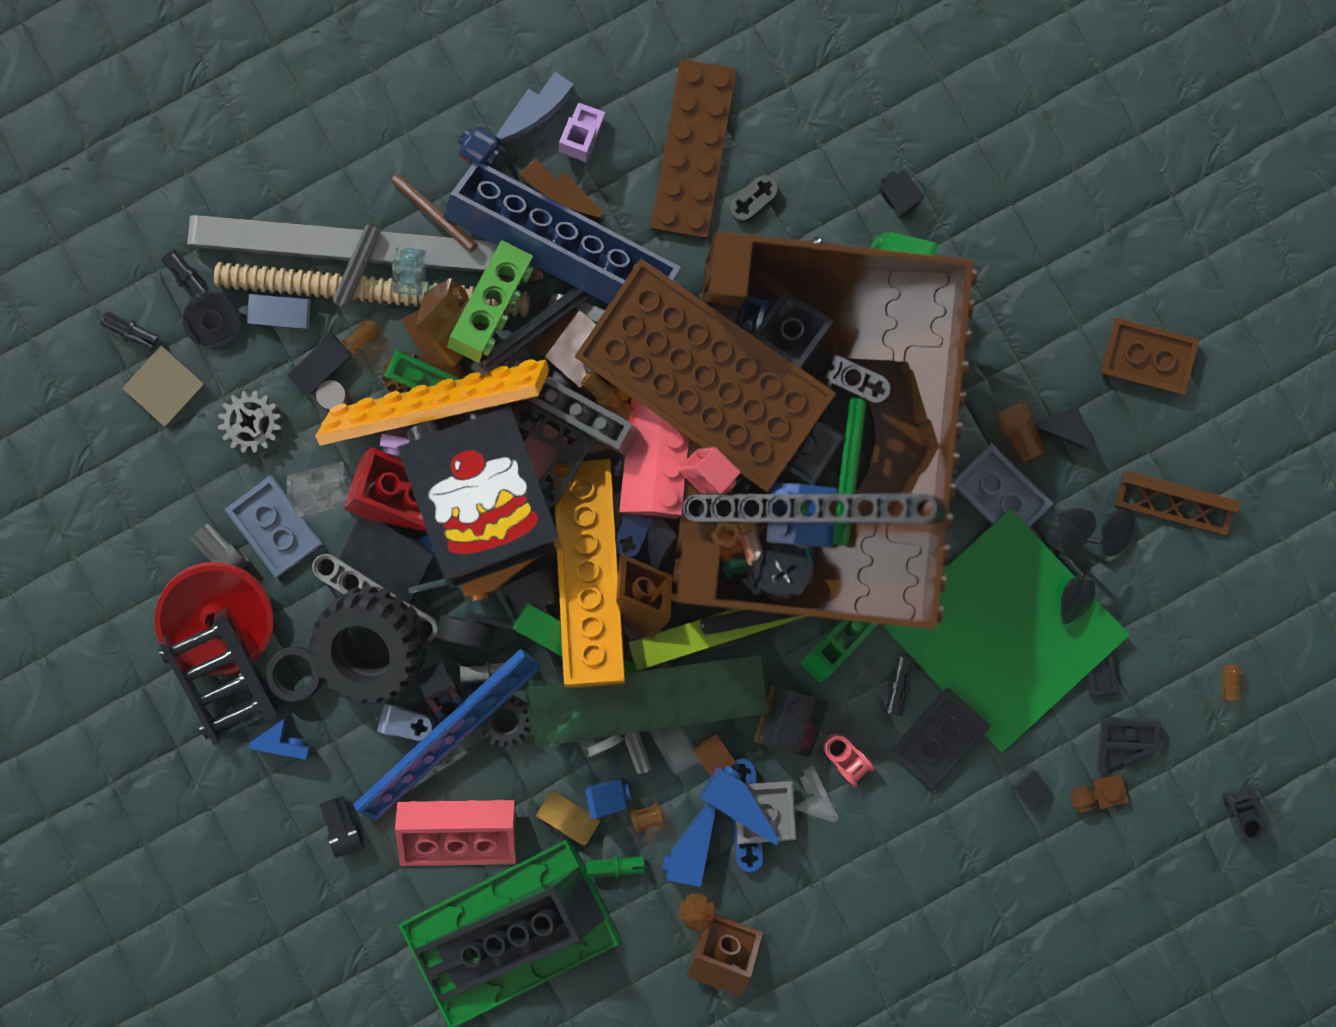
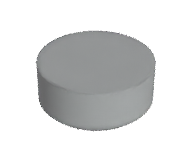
M328 380L319 385L316 391V398L322 407L330 410L336 405L344 404L346 391L337 381Z

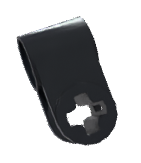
M1250 784L1241 791L1231 794L1228 792L1222 793L1224 806L1230 816L1236 836L1241 840L1251 843L1262 841L1266 836L1267 827L1254 787ZM1253 821L1256 825V832L1248 837L1245 834V825Z

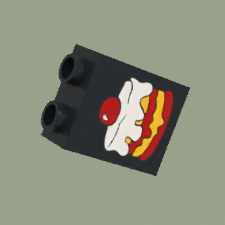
M497 405L462 413L465 420L464 423L444 430L441 427L440 421H429L419 424L406 432L409 442L397 446L442 574L450 589L562 549L510 406L498 410Z

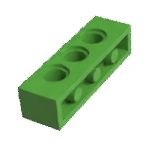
M501 240L450 335L448 348L478 363L483 354L489 356L496 340L492 339L495 331L501 332L509 316L505 314L508 306L515 307L521 295V291L517 290L521 282L527 284L534 270L530 266L533 255ZM507 275L512 281L503 282L499 276ZM494 299L500 305L490 306L486 300ZM482 323L487 329L479 331L474 328L473 324Z

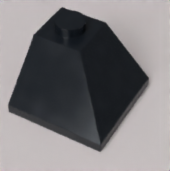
M784 290L752 335L800 369L808 372L820 355L833 327L834 320Z

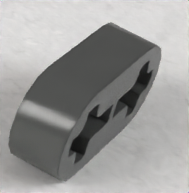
M760 176L737 194L731 201L729 208L732 218L739 222H746L768 205L777 193V183L770 176ZM762 183L764 186L770 184V195L767 196L764 193L756 199L754 195L759 191L758 184ZM749 199L753 201L747 209L749 214L746 215L743 212L740 214L736 213L738 208L737 202L745 204Z

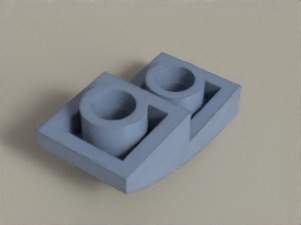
M249 294L247 323L309 328L311 300Z

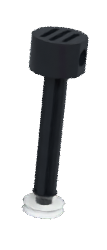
M551 565L536 570L500 588L515 620L519 617L527 602L557 618L551 603L560 599L559 582ZM547 649L564 685L563 657ZM590 686L565 688L587 733L586 735L594 741L583 748L589 752L586 757L600 752H607L614 745L625 739L620 737L622 730L609 734V723L607 724Z

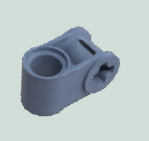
M384 703L377 732L422 741L436 728V723L432 716L409 710V708ZM424 720L423 725L427 727V731L419 734V729L415 727V723Z

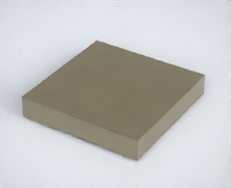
M160 346L122 389L164 427H168L202 390L205 384L167 349Z

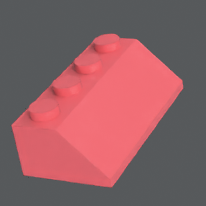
M631 397L629 422L633 423L640 433L624 460L619 513L678 519L682 512L685 477L678 470L687 461L689 437Z
M514 800L397 802L395 834L400 866L516 864Z

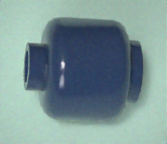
M481 126L474 128L472 131L466 129L457 142L461 145L459 156L470 165L476 161L492 167L502 153V150L499 149V139Z

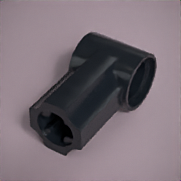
M344 795L319 804L329 831L328 841L334 856L339 858L364 849L362 834L357 824L353 822Z

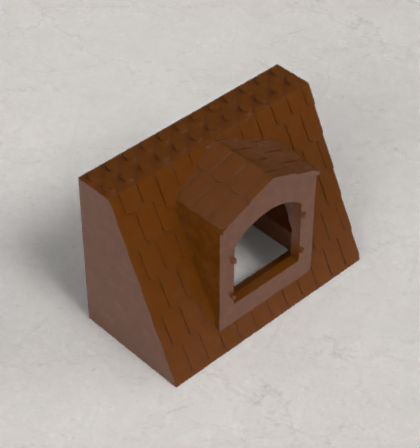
M715 232L705 259L702 301L736 323L740 306L745 300L746 295L776 303L784 290L834 320L833 327L820 355L825 352L834 353L892 381L895 393L888 403L878 404L863 397L867 402L873 426V450L868 469L856 488L855 494H926L942 499L946 504L947 512L945 518L937 524H851L849 544L847 546L835 545L834 548L811 546L814 552V580L810 589L805 594L792 601H776L771 599L765 603H755L752 597L745 599L740 581L746 578L745 575L735 576V579L728 580L723 569V557L725 554L731 553L733 556L745 554L737 524H707L687 519L683 512L684 502L692 495L702 494L685 478L682 512L677 524L676 535L678 539L673 562L671 600L692 604L936 629L937 623H941L943 616V605L939 604L940 592L945 591L946 574H942L943 561L947 562L949 557V543H945L946 531H950L952 526V513L948 512L949 500H954L956 484L951 482L952 470L957 469L959 453L954 451L955 439H960L962 422L957 421L958 409H963L965 401V391L960 389L961 380L966 378L968 371V360H964V350L969 348L971 341V329H967L968 317H972L974 311V299H970L971 287H975L977 281V269L973 268L974 260ZM832 361L825 362L824 364L827 371H833L835 368ZM853 370L848 375V383L854 384V386L858 385L861 381V373L858 370ZM818 376L817 380L829 382L824 377ZM871 382L867 385L868 388L876 391L877 395H884L886 391L882 385L878 386ZM689 438L687 460L697 449L704 448L691 438ZM727 492L726 494L721 493L711 495H728L729 492ZM931 501L924 507L926 517H929L934 509ZM703 502L699 505L698 513L700 516L703 514L705 509ZM730 502L727 504L725 508L727 516L730 515L732 511ZM758 502L755 503V505L753 506L754 516H756L760 510ZM872 502L868 503L865 509L868 517L874 512V504ZM902 502L897 503L894 511L897 517L903 513L904 507ZM755 524L763 552L777 545L776 543L766 542L768 524ZM794 545V546H797V547H800V548H805V547H807V546Z

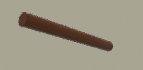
M395 174L392 177L391 183L470 253L477 249L478 244L455 223L445 219L444 213L400 174Z

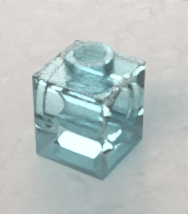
M396 248L392 264L393 293L422 296L426 279V250Z

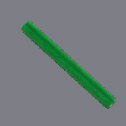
M852 398L850 400L838 494H855L867 405L864 399ZM841 502L837 506V514L839 517L842 516L845 512V505L843 502ZM834 524L833 544L841 546L849 544L851 524Z

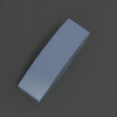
M554 72L539 95L528 89L496 134V138L503 145L536 129L565 104L575 91L574 84L557 72Z

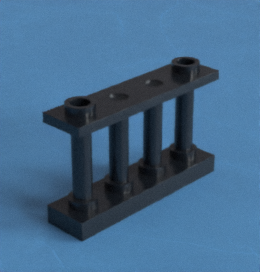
M227 607L215 613V623H212L211 628L174 645L170 637L166 635L162 637L161 648L158 649L165 664L170 663L200 719L199 728L205 739L210 738L214 746L220 742L221 733L219 730L255 713L259 715L263 713L266 721L278 717L279 710ZM217 637L218 639H224L228 647L225 649V653L188 670L186 669L179 655ZM229 663L232 665L237 664L241 671L238 678L202 695L199 694L192 680ZM242 688L246 690L250 688L254 696L251 703L213 720L206 705Z

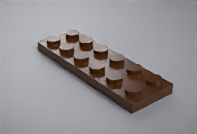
M680 59L651 230L707 239L737 68Z

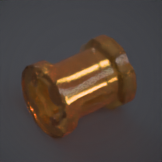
M657 802L653 803L650 807L640 810L629 809L636 835L640 834L641 830L655 826L659 828L664 827Z

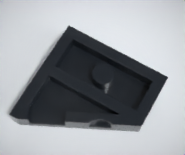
M1101 717L1097 772L1104 774L1108 772V769L1124 763L1125 765L1135 761L1141 755L1146 756L1158 751L1161 721L1159 719Z

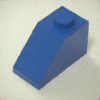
M621 778L587 784L585 789L591 819L627 809L626 802L631 801L628 784H622Z

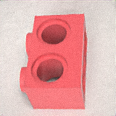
M716 447L697 449L678 470L702 495L726 494L735 486L737 482L735 478L740 473Z

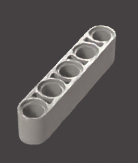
M322 554L313 562L312 566L315 576L343 594L349 591L345 585V580L351 574L358 577V588L361 590L365 586H374L377 590L384 588L335 555ZM326 559H330L334 563V571L330 575H325L321 570V564ZM390 593L391 596L396 597L395 594ZM404 601L403 603L407 607L412 605L417 611L415 614L417 620H426L432 624L433 632L427 637L428 642L435 639L439 622L414 604Z

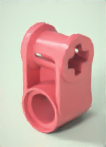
M832 733L824 739L823 751L854 788L858 786L857 782L867 772L876 769L859 749L857 750L843 735ZM836 740L843 741L844 750L838 755L830 753V745Z

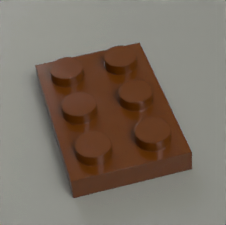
M1115 317L1099 374L1184 396L1186 395L1200 339Z

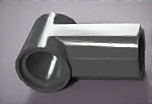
M211 523L201 527L190 539L211 562L227 563L239 568H244L250 562L244 553L234 544H230Z

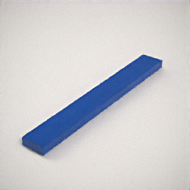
M521 649L515 653L353 804L356 811L374 821L381 817L541 668L538 660Z

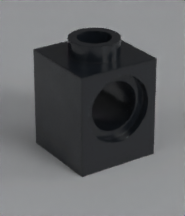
M904 169L898 174L892 171L881 180L883 185L878 190L898 218L922 202L925 197Z

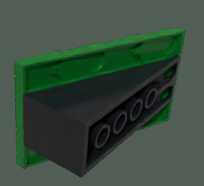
M570 838L412 916L398 925L448 1027H456L622 942L617 931L614 929V925L604 905L601 903V899L591 879L587 876L586 869Z

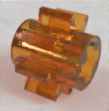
M694 893L688 895L686 901H680L679 921H685L687 928L701 930L707 927V922H713L714 903H708V898L705 895Z

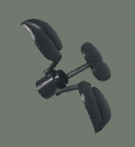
M1081 508L1057 512L1059 526L1055 525L1050 528L1045 539L1046 545L1059 551V558L1065 560L1078 576V579H1070L1064 588L1061 599V624H1069L1084 615L1091 607L1095 597L1094 582L1090 579H1085L1084 573L1068 556L1080 552L1087 542L1103 544L1102 552L1106 556L1112 557L1120 554L1128 546L1134 532L1135 520L1134 515L1123 509L1112 512L1103 523L1101 530L1102 538L1099 539L1091 538L1096 529V516L1093 512Z

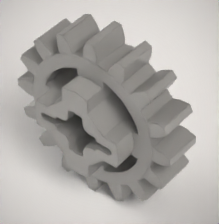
M242 391L241 399L232 395L233 404L224 403L222 406L227 412L226 414L218 415L219 418L225 420V424L218 426V429L227 432L222 437L223 440L229 441L232 439L230 447L236 449L241 445V452L247 453L249 447L252 448L254 453H259L260 445L265 449H269L268 440L277 441L278 438L274 435V432L283 428L276 424L277 420L283 418L282 415L274 414V411L279 406L275 403L268 405L270 397L267 395L263 396L260 400V393L254 391L251 397L247 391ZM256 403L262 407L254 411L250 410L246 404ZM236 412V423L232 425V418L234 413ZM246 414L252 418H256V420L253 421V425L255 426L254 429L248 426L245 427V425L248 423ZM269 419V426L265 433L263 430L265 421ZM250 434L255 441H244L239 437Z

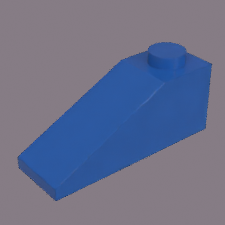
M717 766L699 797L777 845L779 842L778 837L746 784L739 780L742 774L729 766H726L724 770Z
M708 802L671 849V855L665 854L662 872L667 873V881L701 887L716 807Z

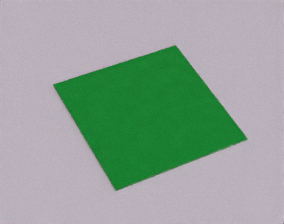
M1011 509L1006 511L942 571V574H946L945 591L940 592L939 604L943 605V616L941 623H937L936 629L885 624L883 626L943 691L948 687L991 726L984 735L1001 753L1129 636L1128 632L1095 598L1091 607L1084 615L1069 624H1061L1062 594L1068 581L1076 577Z

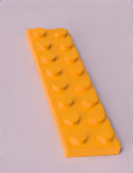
M527 360L516 367L508 368L507 366H501L486 374L476 372L456 381L446 379L430 387L420 385L404 393H399L398 391L390 392L383 398L374 400L371 397L364 398L356 404L348 406L346 404H339L330 409L315 436L320 446L538 396L549 368L546 360L537 362L535 360Z
M610 459L583 461L561 500L555 506L556 531L562 548L557 550L565 688L625 684L621 614L616 602L618 566ZM557 463L554 466L553 470L556 477L560 479L566 478L570 474V466L567 463ZM553 480L554 488L555 486H557L559 490H561L564 484L557 483Z

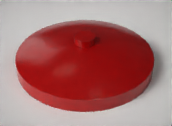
M206 562L190 566L175 575L160 594L154 617L155 631L159 643H161L162 637L168 635L174 645L211 628L212 623H215V613L227 607L254 661H256L266 649L272 635L274 615L269 595L253 575L237 566L222 562ZM217 637L179 656L188 670L225 653V649L228 647L223 638L218 639ZM229 663L204 676H225L239 672L240 669L237 664L232 665Z

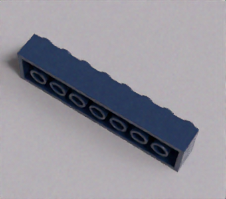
M476 161L472 163L450 194L444 213L445 219L497 246L503 240L533 255L531 264L608 304L611 303L640 258L673 281H675L681 268L503 173Z

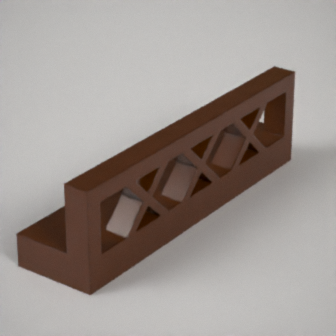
M1126 471L1122 473L1114 506L1227 536L1233 513H1238L1241 501ZM1126 487L1137 488L1143 499L1135 504L1123 502ZM1144 490L1150 491V492H1153V493L1150 494L1149 496H1147ZM1158 494L1164 495L1171 505L1162 512L1155 510L1149 500ZM1172 498L1179 499L1181 501L1175 504ZM1145 502L1148 508L1139 505ZM1185 502L1193 503L1199 514L1186 519L1183 518L1177 507ZM1200 505L1209 508L1203 511ZM1214 509L1224 511L1225 515L1221 528L1212 526L1205 514ZM1173 510L1176 516L1168 514V512ZM1201 517L1204 523L1195 520Z

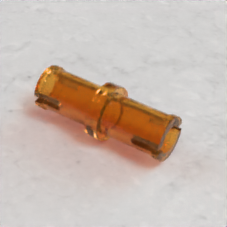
M590 371L583 377L581 385L597 398V403L601 407H607L612 413L625 420L631 417L634 408L618 395V390L614 386L606 384L595 371Z

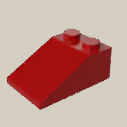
M370 447L359 459L344 510L369 520L427 531L402 459Z

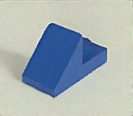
M286 718L250 742L248 749L306 760L311 756L312 746L305 745V739L288 737V741H284L288 718Z

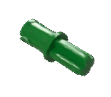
M614 856V859L590 860L586 863V873L589 878L615 876V879L624 875H644L643 856L617 858V856Z

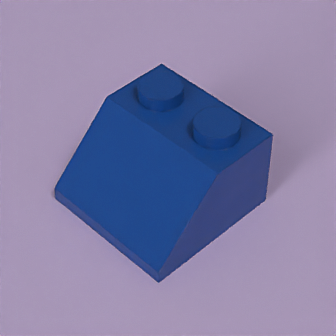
M775 483L771 488L770 494H838L839 489L802 484ZM786 502L782 504L780 509L782 516L786 515L788 511ZM814 502L810 504L808 509L810 516H813L816 512V504ZM768 524L766 542L834 548L835 544L832 543L834 524Z

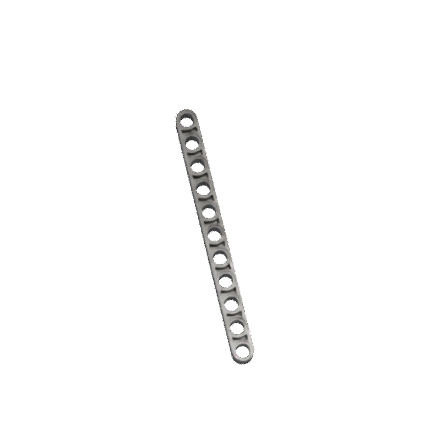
M191 215L187 245L206 249L350 261L363 230ZM380 232L368 263L484 273L498 246L489 241L474 240L478 247L474 252L470 253L454 238Z

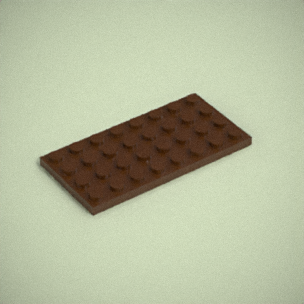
M641 258L574 356L702 447H716L742 475L766 492L771 490L837 394Z

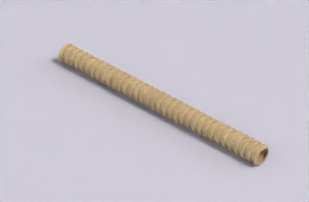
M218 262L214 270V284L217 288L225 286L226 289H230L233 286L235 290H239L242 287L244 291H248L251 288L255 292L260 289L261 292L270 290V293L279 291L280 294L288 292L289 295H293L296 292L298 296L305 293L307 297L314 294L318 298L320 295H323L324 298H329V296L334 298L343 278L339 273L331 276L330 272L322 275V272L319 271L316 274H313V271L304 273L303 270L295 272L294 269L286 271L285 268H281L278 271L276 267H272L269 270L267 266L260 269L257 265L251 268L250 265L242 267L241 264L233 266L232 263L224 265L222 262ZM362 276L351 301L359 298L361 302L368 299L370 303L377 300L381 304L383 301H386L387 304L395 302L396 305L404 303L405 306H409L411 303L414 307H418L422 302L423 294L439 284L434 283L430 285L429 282L421 284L420 281L412 283L411 280H407L404 283L402 279L394 282L393 278L385 281L382 277L376 280L375 277L367 279L366 276ZM461 285L466 290L470 299L475 290L474 286H470L467 289L465 285ZM524 291L520 295L514 308L508 306L505 312L506 315L508 313H512L513 316L521 314L522 317L528 315L530 300L528 291ZM494 299L486 300L490 306L500 305Z

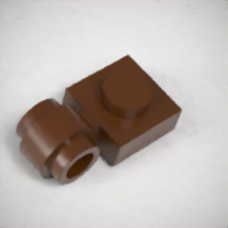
M1119 773L1091 780L1093 791L1089 790L1088 785L1071 789L1072 795H1070L1072 807L1076 808L1077 812L1094 809L1093 803H1095V800L1100 810L1129 803L1123 778Z

